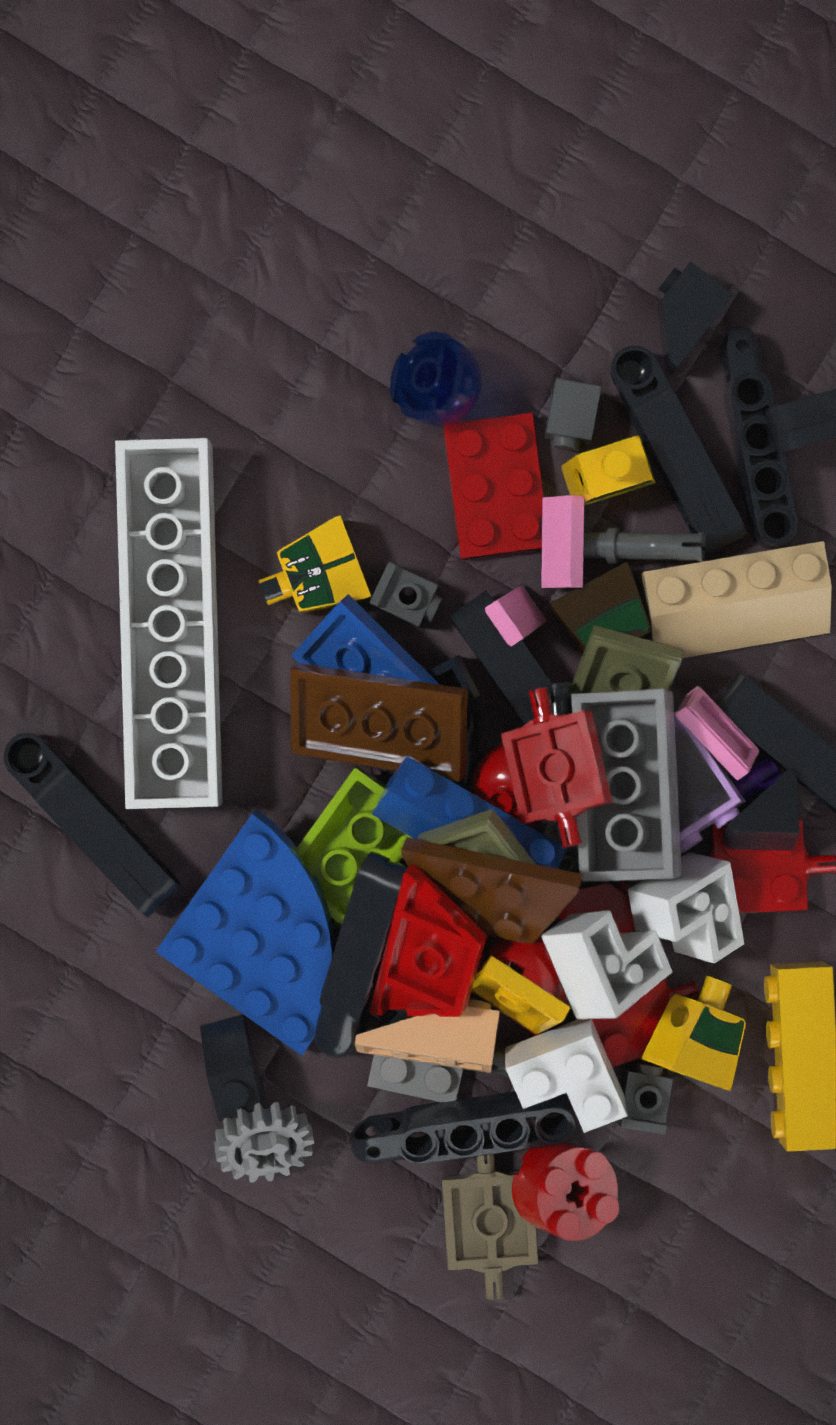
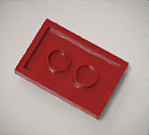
M533 413L443 424L460 560L542 549V498L544 496Z

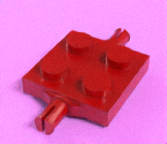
M548 688L535 689V691L528 692L535 719L530 720L522 728L501 733L521 825L544 820L557 821L563 844L562 848L574 847L583 844L576 817L589 808L612 803L591 710H582L564 716L553 715Z
M799 820L800 833L793 851L728 849L722 843L727 825L720 829L715 824L710 826L711 849L708 857L731 863L739 913L808 910L806 885L809 874L836 873V865H818V863L836 862L834 854L808 856L804 846L802 820Z
M664 978L617 1018H591L612 1067L642 1058L672 996L679 994L693 1000H698L700 995L698 993L699 989L694 981L670 989Z

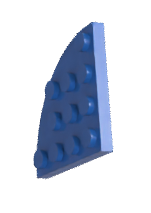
M256 808L156 952L303 1056L315 1036L316 1024L322 1007L320 1005V996L335 949L333 924L316 876H311L305 863L297 854V847L273 821Z

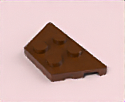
M409 837L406 838L401 849V855L408 867L411 864L419 867L486 935L533 944L575 897L583 880V874Z

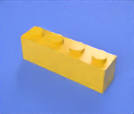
M824 961L770 964L771 976L764 977V994L766 1003H772L773 1021H767L766 1023L767 1044L769 1048H774L775 1066H769L768 1069L771 1093H777V1111H771L770 1116L773 1138H779V1143L786 1151L836 1149V1023L833 967Z

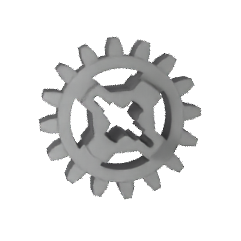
M274 1102L269 1109H263L260 1103H256L254 1111L249 1113L240 1108L237 1110L238 1118L236 1120L225 1118L223 1120L224 1129H216L215 1131L216 1141L214 1142L216 1160L220 1162L223 1172L232 1170L233 1178L236 1180L245 1174L249 1175V1182H255L259 1176H265L268 1181H273L274 1174L278 1172L288 1176L290 1175V1166L303 1167L305 1165L303 1157L312 1156L313 1154L312 1144H314L311 1124H308L307 1115L305 1113L297 1115L296 1108L292 1105L284 1111L280 1110L279 1102Z

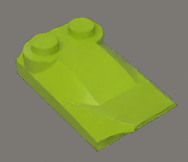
M357 766L296 849L297 854L305 863L311 876H316L328 905L333 929L341 928L358 871L367 855L375 851L390 858L392 862L399 863L402 859L401 849L406 838H412L372 815L386 785Z

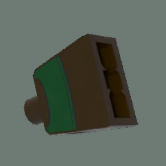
M627 562L584 584L583 588H577L550 603L552 615L583 653L594 625L642 639L647 638L651 633L646 612Z

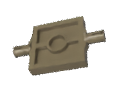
M487 1154V1160H484V1155L476 1156L477 1170L467 1175L442 1176L448 1270L472 1269L484 1273L485 1298L494 1300L493 1282H495L497 1299L505 1297L502 1271H506L514 1266L538 1264L536 1227L520 1216L513 1202L512 1181L514 1173L518 1174L519 1171L505 1172L495 1169L494 1154Z

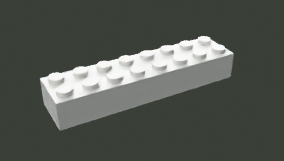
M208 438L115 441L125 807L126 809L219 806L223 803L213 447Z

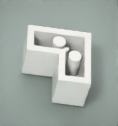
M689 852L681 857L682 877L644 879L627 889L635 931H656L658 937L672 941L674 952L716 963L744 945L731 863L728 861Z
M610 911L570 914L542 935V939L576 1019L617 1018L673 972L656 931L619 933Z
M591 1018L578 1019L505 1048V1069L523 1109L567 1093L584 1133L627 1117L624 1093Z

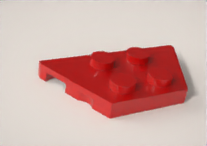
M412 864L403 875L369 1013L383 1015L386 1010H406L407 1016L436 1014L440 1017H461L469 1002L487 935L419 867Z

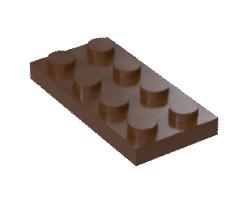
M297 663L290 669L291 753L396 771L405 757L409 756L446 779L460 782L466 775L468 689Z

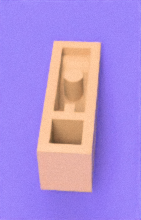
M469 1000L467 1008L461 1017H440L436 1014L415 1016L356 1035L355 1047L357 1052L491 1073L500 1011L491 1010L492 1005L490 1003Z

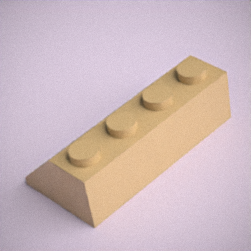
M824 541L646 571L638 575L642 604L651 627L648 639L682 649V658L830 633L832 585Z

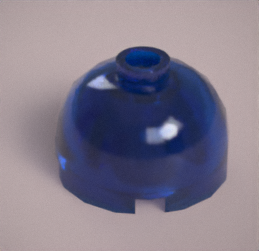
M432 331L419 335L411 341L417 345L407 355L401 352L395 361L390 377V394L393 402L399 404L400 412L418 423L440 427L458 422L473 409L482 389V372L475 354L459 340L447 333Z

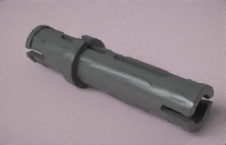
M608 528L607 532H584L583 559H606L607 563L618 564L620 559L698 560V562H703L705 551H702V547H706L705 533L620 532L618 528Z

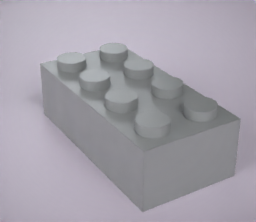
M666 689L571 694L572 713L582 710L592 711L612 798V803L589 808L580 816H577L578 829L583 843L578 845L580 874H583L582 882L682 877L673 692Z

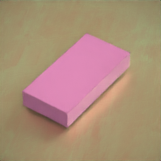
M584 496L543 497L541 588H583Z
M523 585L513 589L485 608L486 614L510 646H513L547 622V619Z
M695 687L686 694L675 716L738 781L749 773L759 753V749L701 687Z

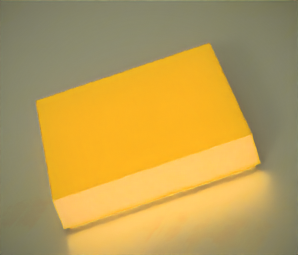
M493 956L478 966L471 992L535 1034H540L562 1022L571 1008Z

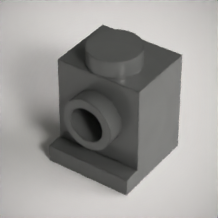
M388 562L369 603L371 606L419 628L423 619L431 623L442 598L434 595L438 585ZM404 588H412L417 594L416 601L411 605H405L399 599V594Z
M637 1061L636 1067L623 1065L620 1086L625 1097L627 1117L616 1120L621 1128L666 1135V1118L673 1078L667 1072H663L664 1067L647 1061ZM644 1091H653V1102L649 1105H642L639 1100L640 1095Z

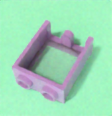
M675 711L680 846L682 854L703 840L699 832L714 823L720 829L740 814L737 807L744 804L746 800L741 796L719 761L675 716Z

